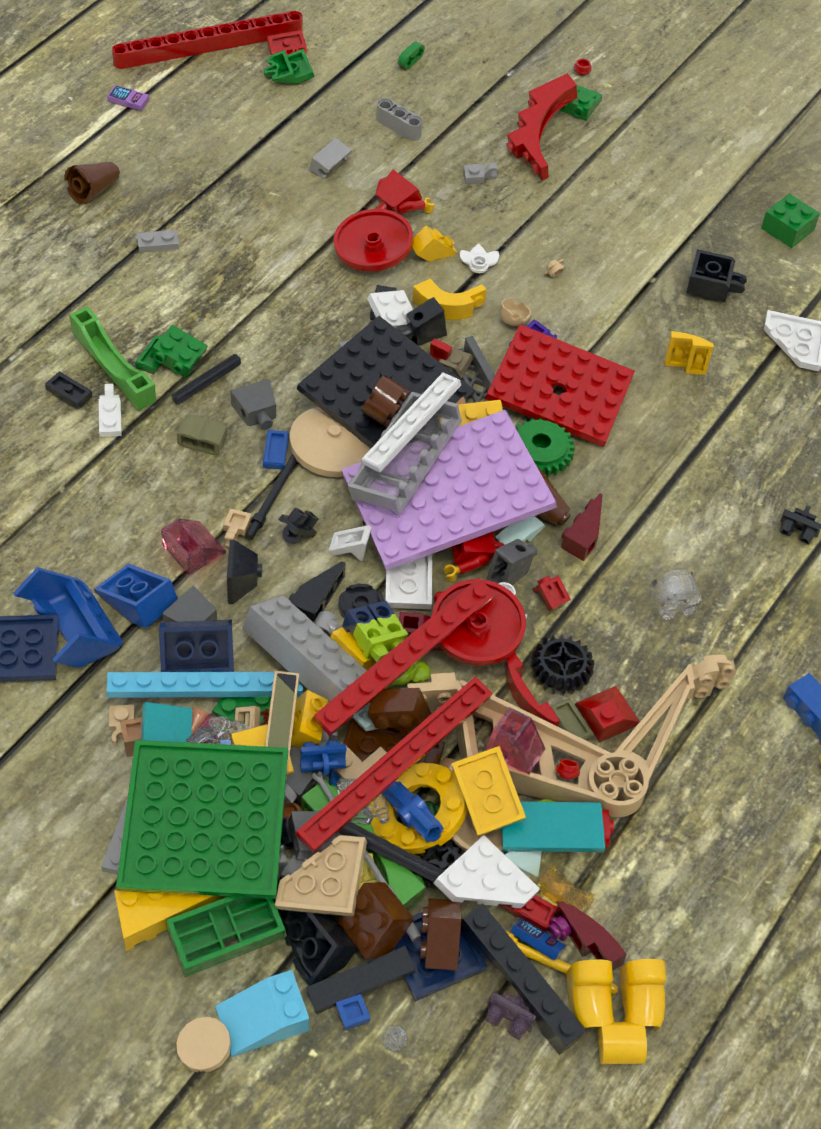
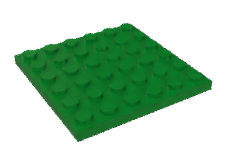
M135 740L116 884L117 891L276 899L288 748Z

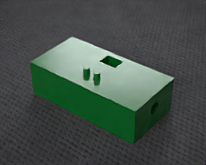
M228 896L166 920V929L184 977L282 940L285 935L284 925L275 907L274 900L271 898ZM233 940L237 941V943L234 945H231L226 948L224 947L225 943L231 942Z

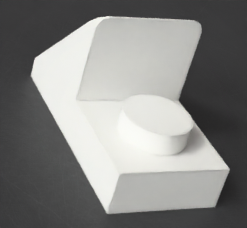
M366 525L334 532L328 551L333 556L351 552L360 561H363L372 527Z

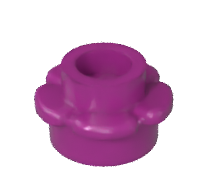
M559 916L556 919L554 917L550 919L551 923L548 926V930L552 937L556 940H566L567 936L571 934V928L565 918Z

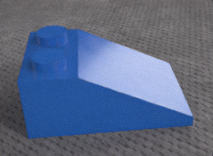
M129 563L94 588L95 593L127 620L143 628L152 625L178 599L170 579Z

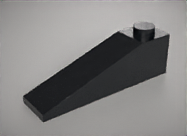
M281 875V877H280L279 880H278L277 892H278L279 882H280V880H281L282 878L285 877V875ZM277 909L287 937H285L286 944L291 946L295 959H293L295 968L309 986L325 980L344 968L358 949L340 924L328 914Z

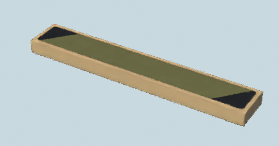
M275 671L265 747L288 748L289 764L299 673Z

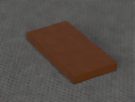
M352 718L343 744H346L363 762L379 747H382L386 752L390 751L403 739L400 730L392 728L365 731ZM445 742L437 744L416 764H439Z

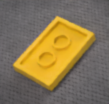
M500 746L452 763L478 836L526 819Z

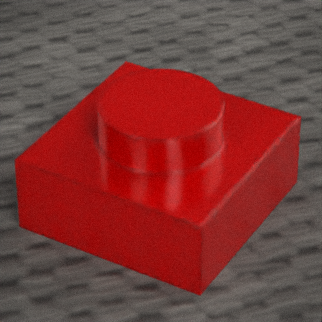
M434 338L430 343L429 354L437 361L440 359L446 361L452 352V346Z

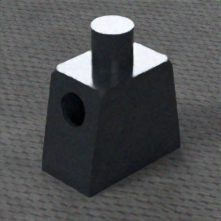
M432 297L407 313V326L399 330L409 339L412 338L417 345L431 342L434 338H442L447 335L444 310L437 300Z

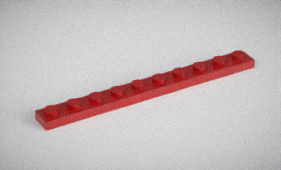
M480 578L475 580L314 714L312 719L331 736L493 599L495 593Z
M474 677L296 831V836L313 853L316 852L489 700L493 693L477 677Z

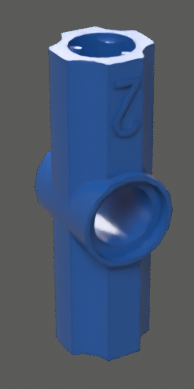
M400 781L394 782L383 793L385 799L395 808L397 814L408 828L412 827L426 842H434L441 837V832L444 829L442 824L430 813L424 801L417 794L414 796Z

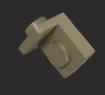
M454 348L446 361L440 359L439 362L461 379L471 364L473 357L469 353Z

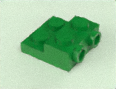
M577 85V98L566 104L559 111L587 121L602 101V94Z
M171 325L167 332L163 333L153 346L150 357L156 362L172 369L175 373L187 378L206 352L208 345Z

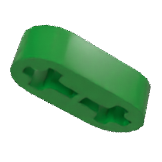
M417 41L413 42L400 54L398 65L409 69L423 56L425 46Z

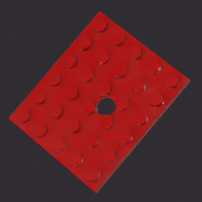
M520 324L485 399L489 401L501 400L502 406L536 420L542 419L558 424L559 427L566 428L565 432H570L572 435L604 447L635 370ZM552 386H562L566 392L556 395L553 393Z

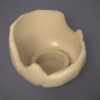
M509 297L501 302L500 314L504 323L519 327L520 324L526 325L529 322L531 310L523 301L517 304L514 302L513 297Z

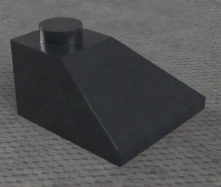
M230 540L227 567L228 604H234L256 588L258 577H262L263 564L258 563V554L236 540Z

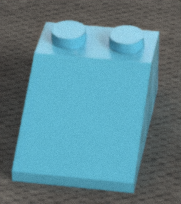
M292 970L268 977L215 1006L219 1021L226 1026L231 1036V1057L309 1031V1016Z

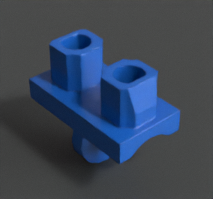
M330 740L323 746H316L313 742L304 743L300 754L301 772L322 770L323 776H328L331 769L346 768V744H340L338 740Z

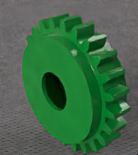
M532 418L529 422L524 420L522 426L516 424V430L535 465L547 477H550V474L553 473L558 475L559 470L564 472L565 467L570 466L575 450L573 445L574 439H570V432L565 433V427L561 428L558 424L542 419L534 420Z

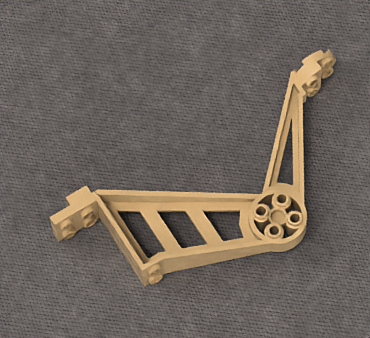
M709 655L703 657L704 661L697 665L694 663L689 664L614 753H610L492 695L489 700L456 728L460 760L478 754L473 716H476L493 724L496 747L500 746L517 793L550 799L556 802L601 803L602 810H609V816L611 817L631 815L640 808L644 801L650 779L686 700L692 698L693 693L696 698H705L711 695L713 687L718 689L728 687L730 685L729 681L736 674L734 661L727 660L726 655ZM455 672L437 673L430 675V682L407 684V688H420L431 713H433L465 686L467 682L463 680L456 681ZM669 709L647 760H644L633 751ZM509 730L534 740L540 774L515 768ZM551 748L584 762L578 776V784L557 779Z

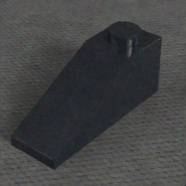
M339 562L302 584L295 594L292 593L289 600L313 623L318 613L325 610L344 579L346 563Z

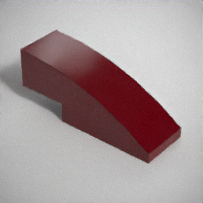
M563 901L558 903L555 915L556 917H564L571 928L569 937L582 957L592 953L596 960L611 961L612 970L624 964L627 956L626 952L604 927L579 909Z

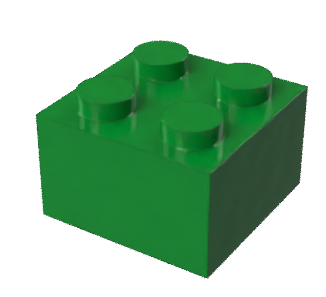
M789 193L766 211L761 229L790 248H793L815 230L820 213Z

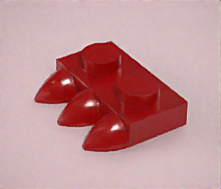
M302 30L267 36L266 40L271 55L285 50L287 55L304 49L305 53H307Z

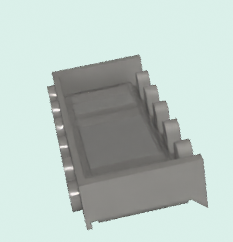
M411 392L409 397L404 400L398 413L393 416L390 425L382 432L381 438L422 394ZM446 401L381 472L375 471L361 463L358 472L350 479L348 484L352 501L359 500L395 512L400 517L462 422L458 404Z

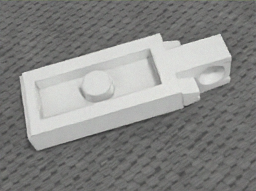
M105 384V395H100L99 399L100 437L122 436L121 399L119 395H114L113 384Z

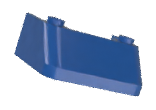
M37 567L13 592L15 597L31 600L38 614L59 615V629L68 643L53 658L55 663L81 668L116 652L123 644L122 639L89 587L78 578Z

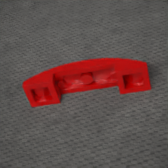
M514 652L505 660V676L515 702L520 709L558 727L560 720L549 703L546 702L539 705L522 680L523 664Z

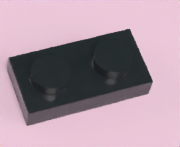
M60 371L45 383L47 391L77 409L93 397L90 389Z

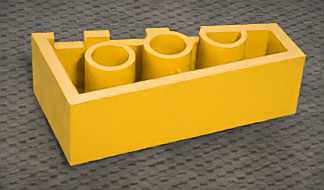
M115 890L125 950H131L135 948L134 945L144 940L154 939L157 937V934L167 930V919L223 899L224 896Z

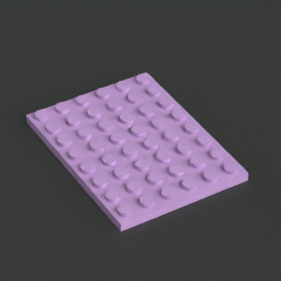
M506 410L464 424L456 429L400 517L391 510L355 500L365 525L372 527L370 536L386 571L557 508L553 495ZM420 440L404 446L381 472L408 480L411 466L417 467L421 461V451H427L431 443ZM362 462L341 469L347 485L350 479L358 472ZM376 479L369 487V489L396 497L400 493L399 486Z

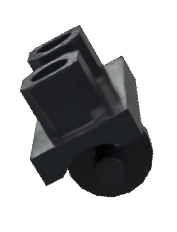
M807 505L805 510L796 507L794 512L785 509L780 521L782 522L780 533L791 536L794 528L802 531L799 540L810 545L813 539L818 537L821 524L815 522L816 515L809 513L811 506Z
M294 508L290 515L282 514L278 519L280 522L288 524L282 534L283 539L287 543L295 544L300 540L301 535L314 537L317 533L313 527L319 518L311 511L306 510L304 513L299 508Z

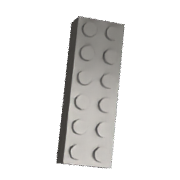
M281 596L250 606L242 629L291 673H299V681L309 691L328 699V703L367 671L286 597Z

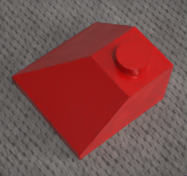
M617 686L575 703L576 708L599 743L630 730L640 723V720Z

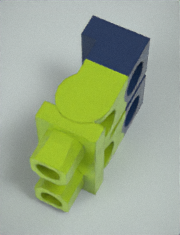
M387 601L370 604L368 607L362 606L347 610L342 624L344 630L351 632L355 637L357 645L364 651L365 659L373 658L376 663L408 637L407 631L403 629Z

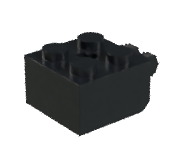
M697 249L686 293L725 302L728 292L740 294L745 291L744 285L747 282V277L741 273L733 272L735 265L733 257Z

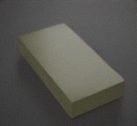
M570 698L551 706L560 720L559 728L586 741L594 738V733Z

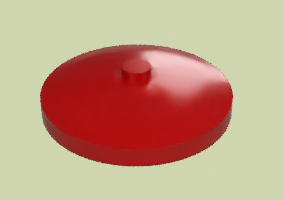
M369 209L357 212L346 218L337 227L334 234V248L338 258L345 265L360 271H381L399 264L409 255L414 242L410 223L400 214L385 209Z
M477 579L461 581L447 588L435 602L432 616ZM488 580L482 581L495 593L493 599L438 644L447 655L469 665L486 666L507 659L518 649L525 633L526 616L518 598L504 586Z

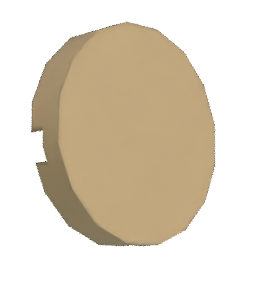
M211 1017L196 1018L186 1024L179 1033L176 1042L177 1054L183 1065L191 1071L211 1072L222 1066L229 1057L232 1043L231 1036L226 1026L218 1019Z

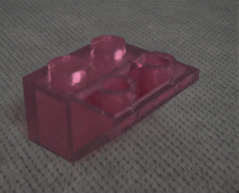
M180 518L161 529L163 547L188 575L226 554L223 546L200 521Z
M509 707L494 727L485 751L500 746L507 764L513 766L517 771L530 774L546 748L532 718Z

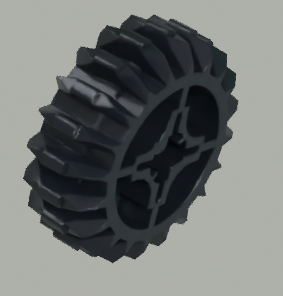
M562 634L559 636V639H556L553 635L550 637V640L544 638L542 643L536 646L531 656L530 667L533 677H537V684L544 683V690L552 688L553 694L557 690L561 691L562 695L566 691L573 694L575 689L581 691L583 686H587L593 676L595 665L594 660H592V652H587V645L581 646L580 640L572 641V636L564 639Z

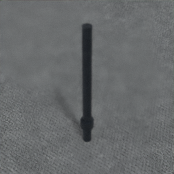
M293 454L290 456L260 510L252 517L251 525L245 534L247 539L253 540L258 529L262 528L266 522L269 510L298 462Z

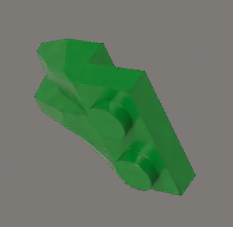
M304 49L289 55L286 54L285 50L271 55L266 60L271 66L265 68L263 73L266 78H272L273 82L299 84L315 77Z

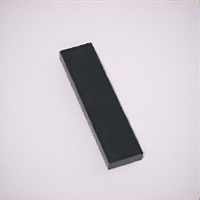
M404 946L306 988L315 1012L319 1014L335 1007L338 1001L358 994L364 995L412 975L416 971L407 948Z

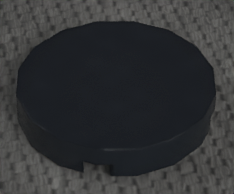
M358 583L350 585L346 588V591L341 593L338 609L341 616L345 619L347 610L362 606L368 607L370 604L384 601V598L379 590L373 589V586Z

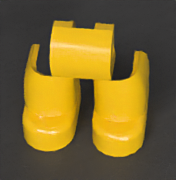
M596 959L574 962L567 970L568 1008L584 1028L596 1027L600 1064H645L647 1057L645 1026H655L653 1031H658L662 1026L665 1016L664 984L667 977L664 960H633L625 963L620 969L624 1022H614L611 984L613 983L611 961Z

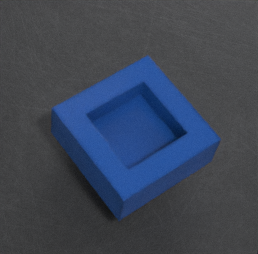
M361 994L336 1002L335 1007L345 1031L370 1022V1015Z

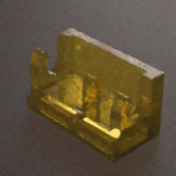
M552 865L539 879L537 886L540 890L538 893L555 906L563 901L585 913L594 902L593 897L595 895L591 892L586 895L560 876L556 871L557 867Z

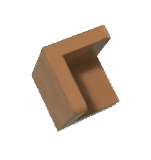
M142 717L120 722L127 757L133 756L135 740H141Z

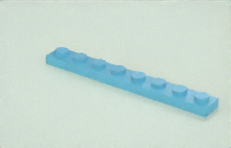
M107 672V698L272 697L275 672ZM298 681L297 697L303 694V684Z

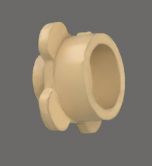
M564 260L551 261L547 265L548 269L544 274L546 276L550 275L552 278L560 275L565 270L562 265Z

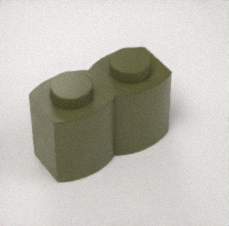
M186 415L177 433V444L188 449H198L207 454L219 455L227 437V426L220 421H206L198 415Z

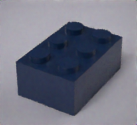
M232 619L160 622L161 672H234Z

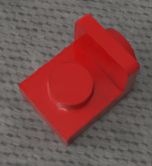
M548 575L538 580L539 585L533 588L534 593L540 592L549 611L571 600L559 575L552 579Z

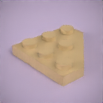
M339 835L331 841L332 844L320 853L318 851L302 863L301 868L293 874H288L279 882L275 907L280 910L354 917L367 845L366 838Z

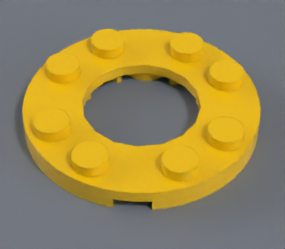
M434 763L415 764L395 782L400 781L410 792L415 791L418 787H429L438 792L441 805L434 817L442 824L444 829L441 832V837L436 841L426 842L412 827L408 828L399 823L395 818V808L385 799L383 793L370 803L369 821L375 834L412 854L425 853V849L437 844L439 846L445 844L460 829L468 810L456 774L447 767Z

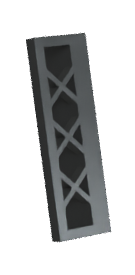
M470 336L465 338L464 348L458 350L472 355L473 360L468 369L476 373L474 377L464 373L461 379L472 388L474 383L484 388L482 392L475 390L474 395L471 397L473 402L476 403L485 399V393L488 392L495 375L474 337Z

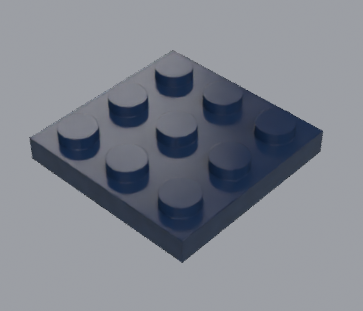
M58 614L0 616V682L56 680L57 663L54 662L53 658L58 654Z
M422 912L413 916V923L421 934V938L412 942L408 933L405 932L393 949L394 951L404 946L407 948L416 973L405 977L404 980L415 1002L487 970V965L482 955L470 945L461 932L457 970L425 968V958H420L421 942H426L427 933H422Z

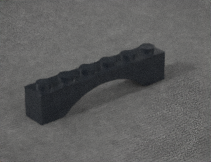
M482 903L462 918L460 930L462 935L476 951L488 959L511 983L529 1008L541 1033L556 1052L560 1055L577 1042L586 1029L486 906Z

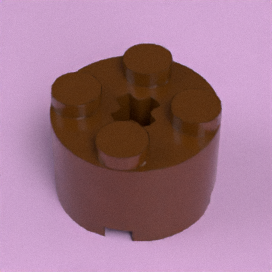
M384 375L372 390V394L367 398L361 411L381 425L388 427L395 413H398L410 391Z

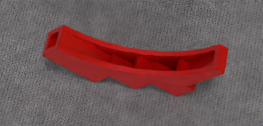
M568 73L529 91V108L518 112L519 121H517L519 129L507 134L508 143H506L508 151L513 153L517 159L523 157L526 163L529 162L535 175L538 174L542 181L549 178L548 164L540 149L542 133L554 114L577 98V84Z

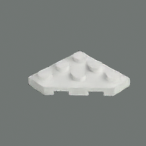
M768 310L763 330L798 367L819 372L821 368V321Z
M484 835L434 882L452 902L462 903L464 900L477 901V904L483 903L484 905L492 906L508 904L512 908H522L540 890L532 880Z

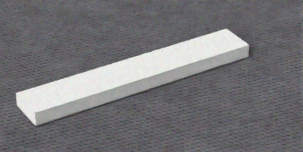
M442 373L361 459L363 465L381 472L461 386L460 380Z

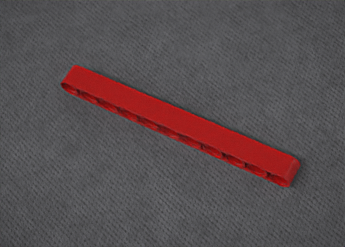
M288 11L115 44L112 47L113 65L118 69H125L266 42L267 36L299 30L303 32V14L299 11Z

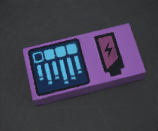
M115 85L107 95V101L142 111L149 101V95Z

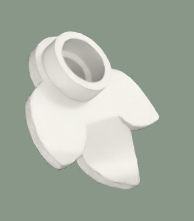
M477 244L470 252L461 250L460 259L469 265L471 271L484 273L488 270L489 266L495 265L498 262L499 252L492 251L486 253L483 247Z

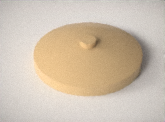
M319 407L309 409L299 415L291 426L289 446L292 454L303 467L322 476L344 477L341 469L362 462L361 459L371 449Z

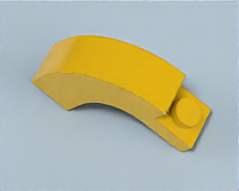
M430 278L414 285L413 301L417 306H420L434 297L443 308L446 320H460L473 316L474 308L485 304L487 289L481 284L462 293H448L441 290Z

